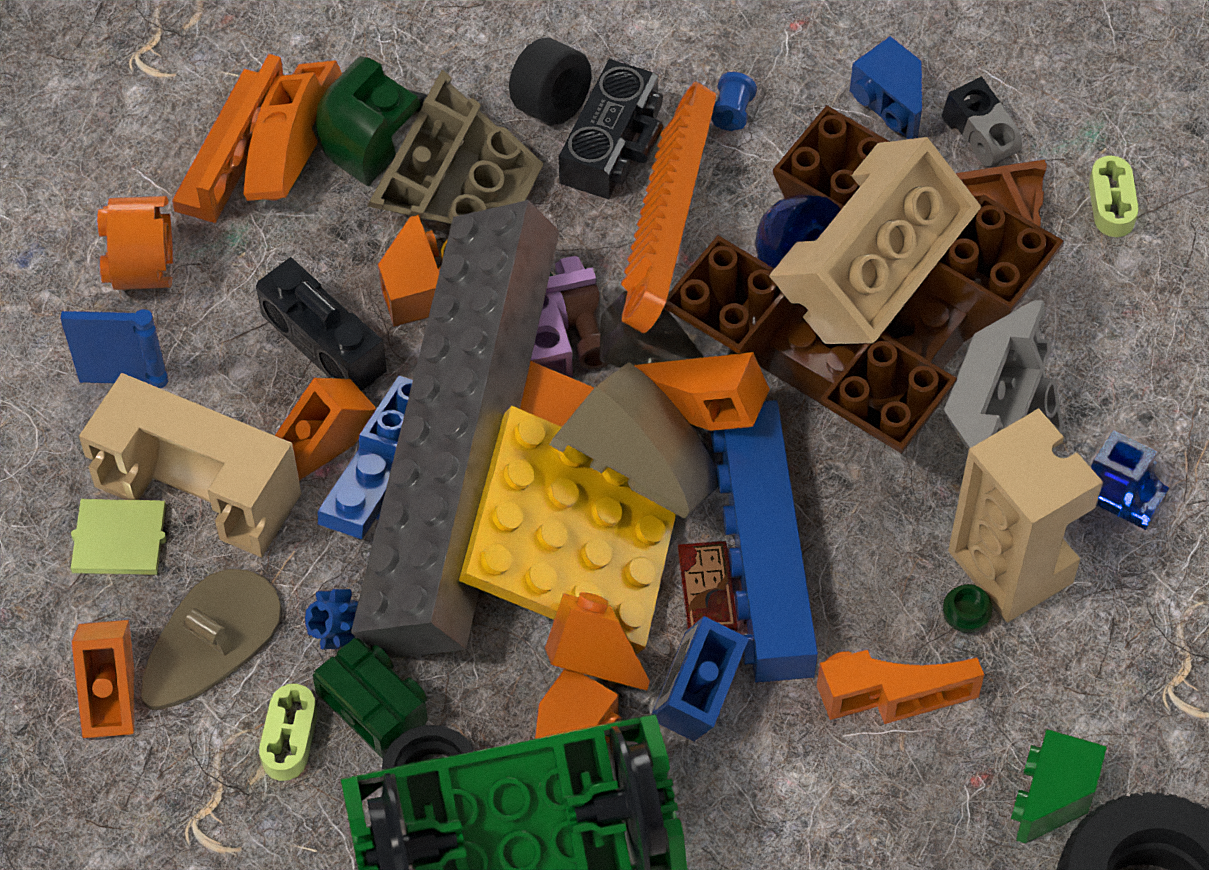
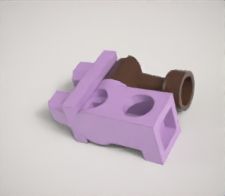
M577 256L562 258L555 263L556 275L549 276L530 361L573 378L572 350L566 330L577 328L582 340L578 343L576 351L580 365L583 368L599 369L607 366L615 359L616 351L611 338L600 332V291L595 284L596 277L593 267L585 269Z

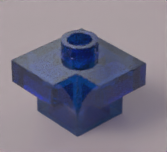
M1113 430L1091 465V469L1103 481L1096 506L1146 530L1164 503L1170 489L1157 478L1154 472L1157 465L1154 459L1158 451Z

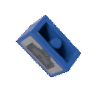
M705 616L684 633L651 714L656 715L658 724L692 741H696L711 730L716 723L749 638Z

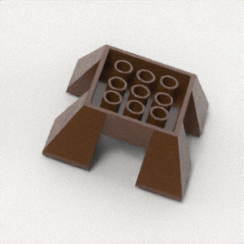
M826 105L773 168L774 178L802 234L774 268L717 235L669 292L664 309L739 355L741 353L753 352L761 368L902 454L957 381L955 376L943 370L962 344L972 338L975 333L1012 313L1063 247L1064 240L983 194L978 200V203L981 205L980 210L874 343L825 344L803 318L808 309L802 304L791 303L769 275L796 242L816 241L860 188L851 175L877 143L890 142Z

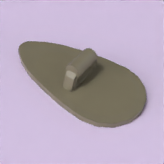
M243 569L219 571L208 575L197 583L176 608L148 658L142 678L141 697L144 705L151 710H161L184 703L217 685L252 659L270 642L280 626L282 608L276 589L263 576Z

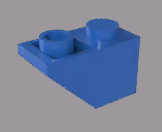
M889 36L852 64L850 92L861 105L868 106L878 114L891 130L901 133L907 139L918 138L922 114V61Z

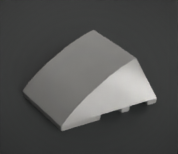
M1033 300L978 331L972 338L958 373L957 381L954 383L944 408L950 424L968 450L1038 408L1060 433L1063 431L1056 379L1046 377L1045 365L1051 352L1049 339H1040L1038 325L1041 318L1045 315L1044 302L1041 300Z

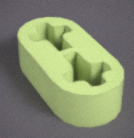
M1109 155L1101 157L1094 163L1089 179L1094 222L1103 234L1109 237H1123L1131 233L1135 227L1138 215V201L1133 171L1130 164L1118 156ZM1105 175H1112L1113 180L1117 181L1116 188H1110L1109 178ZM1111 205H1117L1118 215L1123 218H1115V214L1110 212Z
M297 683L284 685L274 692L270 700L260 741L259 755L265 773L278 781H289L298 777L304 771L308 761L317 721V706L312 691L304 685ZM293 702H301L302 710H297L295 713L293 725L288 724L285 709H290ZM284 739L289 740L292 755L286 756L284 763H277L274 754H280Z

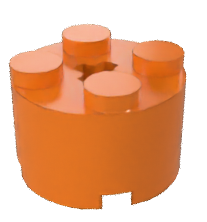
M167 196L109 198L108 206L98 209L97 224L99 237H107L106 255H101L100 257L102 283H112L114 290L171 288L173 277H163L164 271H166V264H173L170 213L161 214L160 207L169 204Z

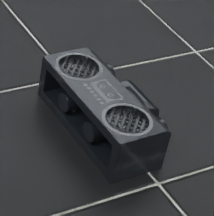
M608 59L558 156L559 184L610 199L616 185L624 184L629 173L630 160L639 163L647 162L664 128L662 122L656 119L662 106L663 94L658 93V76L654 72ZM636 133H640L637 142H632Z
M292 257L288 258L257 282L256 291L261 315L329 378L351 379L362 391L387 372L383 339L353 312L349 313L321 287V284Z

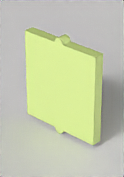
M81 499L77 528L71 532L74 541L71 562L72 573L157 575L161 544H164L167 540L165 532H163L166 510L165 501Z

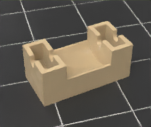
M928 137L877 143L851 175L860 188L816 241L796 242L769 275L791 303L802 304L808 309L803 318L825 344L874 343L981 208V205Z
M124 373L120 374L79 435L85 457L93 460L88 468L94 487L124 500H139L151 480L156 479L211 503L212 510L219 513L215 519L219 539L261 558L302 494L291 442Z
M1039 408L969 448L948 552L975 585L986 592L994 608L1007 623L1074 583L1080 558L1063 539L1066 526L1095 509L1103 483L1077 452L1067 458H1059L1053 453L1052 449L1062 444L1064 437Z

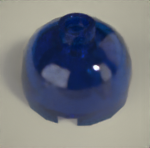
M799 194L777 201L763 214L757 227L755 240L757 258L775 269L796 242L816 241L841 209L828 197Z

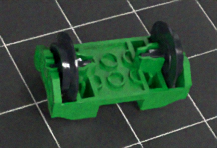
M656 715L620 720L546 735V737L341 778L358 870H409V865L412 866V870H688L682 823L675 813L679 809L677 802L674 800L673 779L667 778L668 771L670 770L668 754ZM605 737H609V738H610V751H611V759H612V766H613L614 778H613V773H612V768H611V763H610V758H609V753H608V748H607V743H606V738H605ZM626 741L635 742L637 744L627 745ZM392 779H395L400 810L405 830L404 835L402 834L398 809L391 781ZM382 787L381 797L367 799L371 826H366L362 801ZM624 832H626L628 844L634 861L633 865H631Z

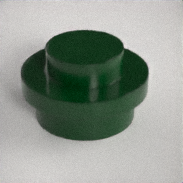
M963 584L952 589L946 595L942 607L946 622L952 628L965 633L977 632L986 627L990 622L993 611L992 602L986 592L973 584Z

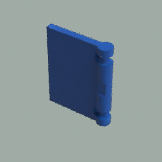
M142 309L136 313L61 312L60 320L79 383H115L120 374L124 373L158 388H163L168 384V375L165 371V363L152 313L149 310Z

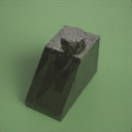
M624 291L601 315L600 361L621 368L628 362L633 365L704 357L672 314L664 308L657 321L646 333H641L622 322L621 318L628 291Z

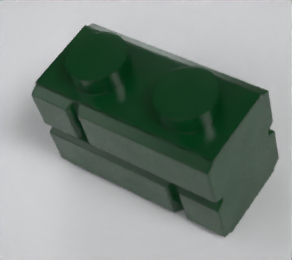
M354 638L341 648L335 657H330L314 671L312 676L315 691L383 759L390 744L405 731L426 725L428 721L426 701L428 698L424 690L414 679L407 677L403 681L392 671L394 668L393 662L382 648L377 645L369 648L359 638Z

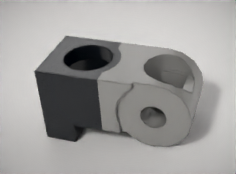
M982 76L948 93L941 117L950 129L956 127L965 140L971 144L976 157L982 164L992 166L1022 149V138L1019 129Z

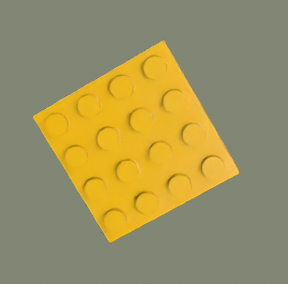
M511 405L503 415L459 581L553 620L555 619L563 593L579 597L580 592H588L601 596L609 602L608 605L612 607L635 653L638 654L647 645L676 514L631 490L628 484L629 478L617 471L607 468L604 472L600 473L592 469L590 464L593 458L567 445L565 450L561 452L550 446V442L562 427Z

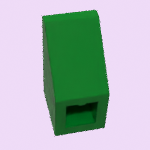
M1046 729L1042 746L1031 745L1023 774L1033 777L1029 792L1019 789L1011 819L1020 822L1016 841L1028 843L1089 812L1107 746Z

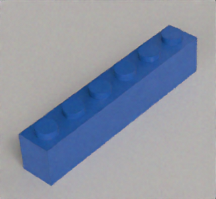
M778 400L764 401L753 427L711 431L713 452H722L723 464L717 465L719 493H728L729 506H723L725 535H734L736 547L729 548L730 573L732 578L740 577L742 591H735L736 615L738 621L746 620L748 634L743 636L749 638L742 658L744 665H753L755 683L815 678L818 657Z

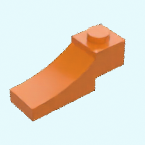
M868 649L856 653L842 651L831 655L824 662H820L817 688L830 720L878 707L884 724L979 698L984 672L977 657L945 664L911 665L873 659L870 657Z

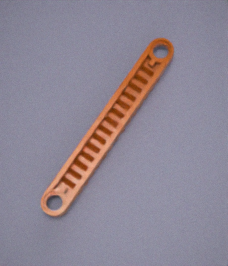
M697 81L685 92L676 108L673 119L660 134L662 139L657 145L660 149L654 156L657 160L652 165L654 171L649 176L651 183L646 187L648 194L643 199L645 205L640 210L642 217L637 221L639 228L634 233L636 240L630 247L633 252L627 259L630 264L625 268L624 273L626 277L621 281V285L628 291L621 320L641 333H646L651 329L660 316L668 297L716 100V93Z

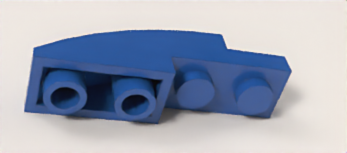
M398 376L359 434V449L319 508L318 525L363 539L375 519L379 520L413 380Z

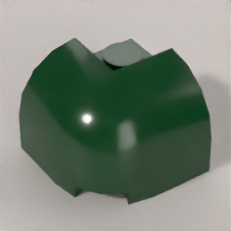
M359 56L326 89L317 105L316 128L324 153L335 165L368 187L395 158L396 151L391 137L420 107L418 96L386 76L380 63L371 58Z

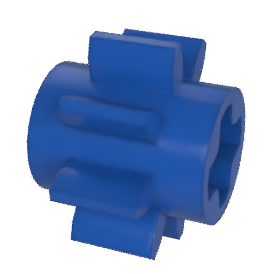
M351 589L317 591V601L313 602L306 609L305 625L308 630L307 633L309 636L321 639L320 649L322 650L343 648L356 637L351 633L359 601L351 600Z

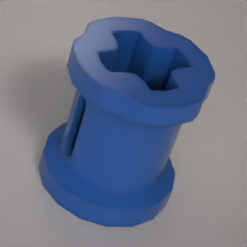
M727 72L718 81L720 93L714 104L711 121L722 130H741L746 125L748 118L745 112L747 104L754 99L757 85L754 80L743 73Z

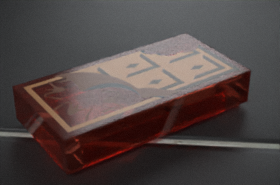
M714 541L678 544L677 554L687 630L705 616L737 632L738 625L727 542Z

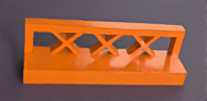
M268 54L259 72L244 68L172 200L174 212L212 223L217 222L246 167L254 126L265 96L275 77L284 75L281 57Z

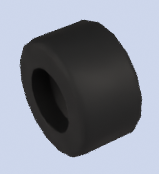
M552 38L537 39L522 51L511 70L509 80L510 99L517 109L550 125L562 124L577 113L589 93L592 79L591 65L585 54Z

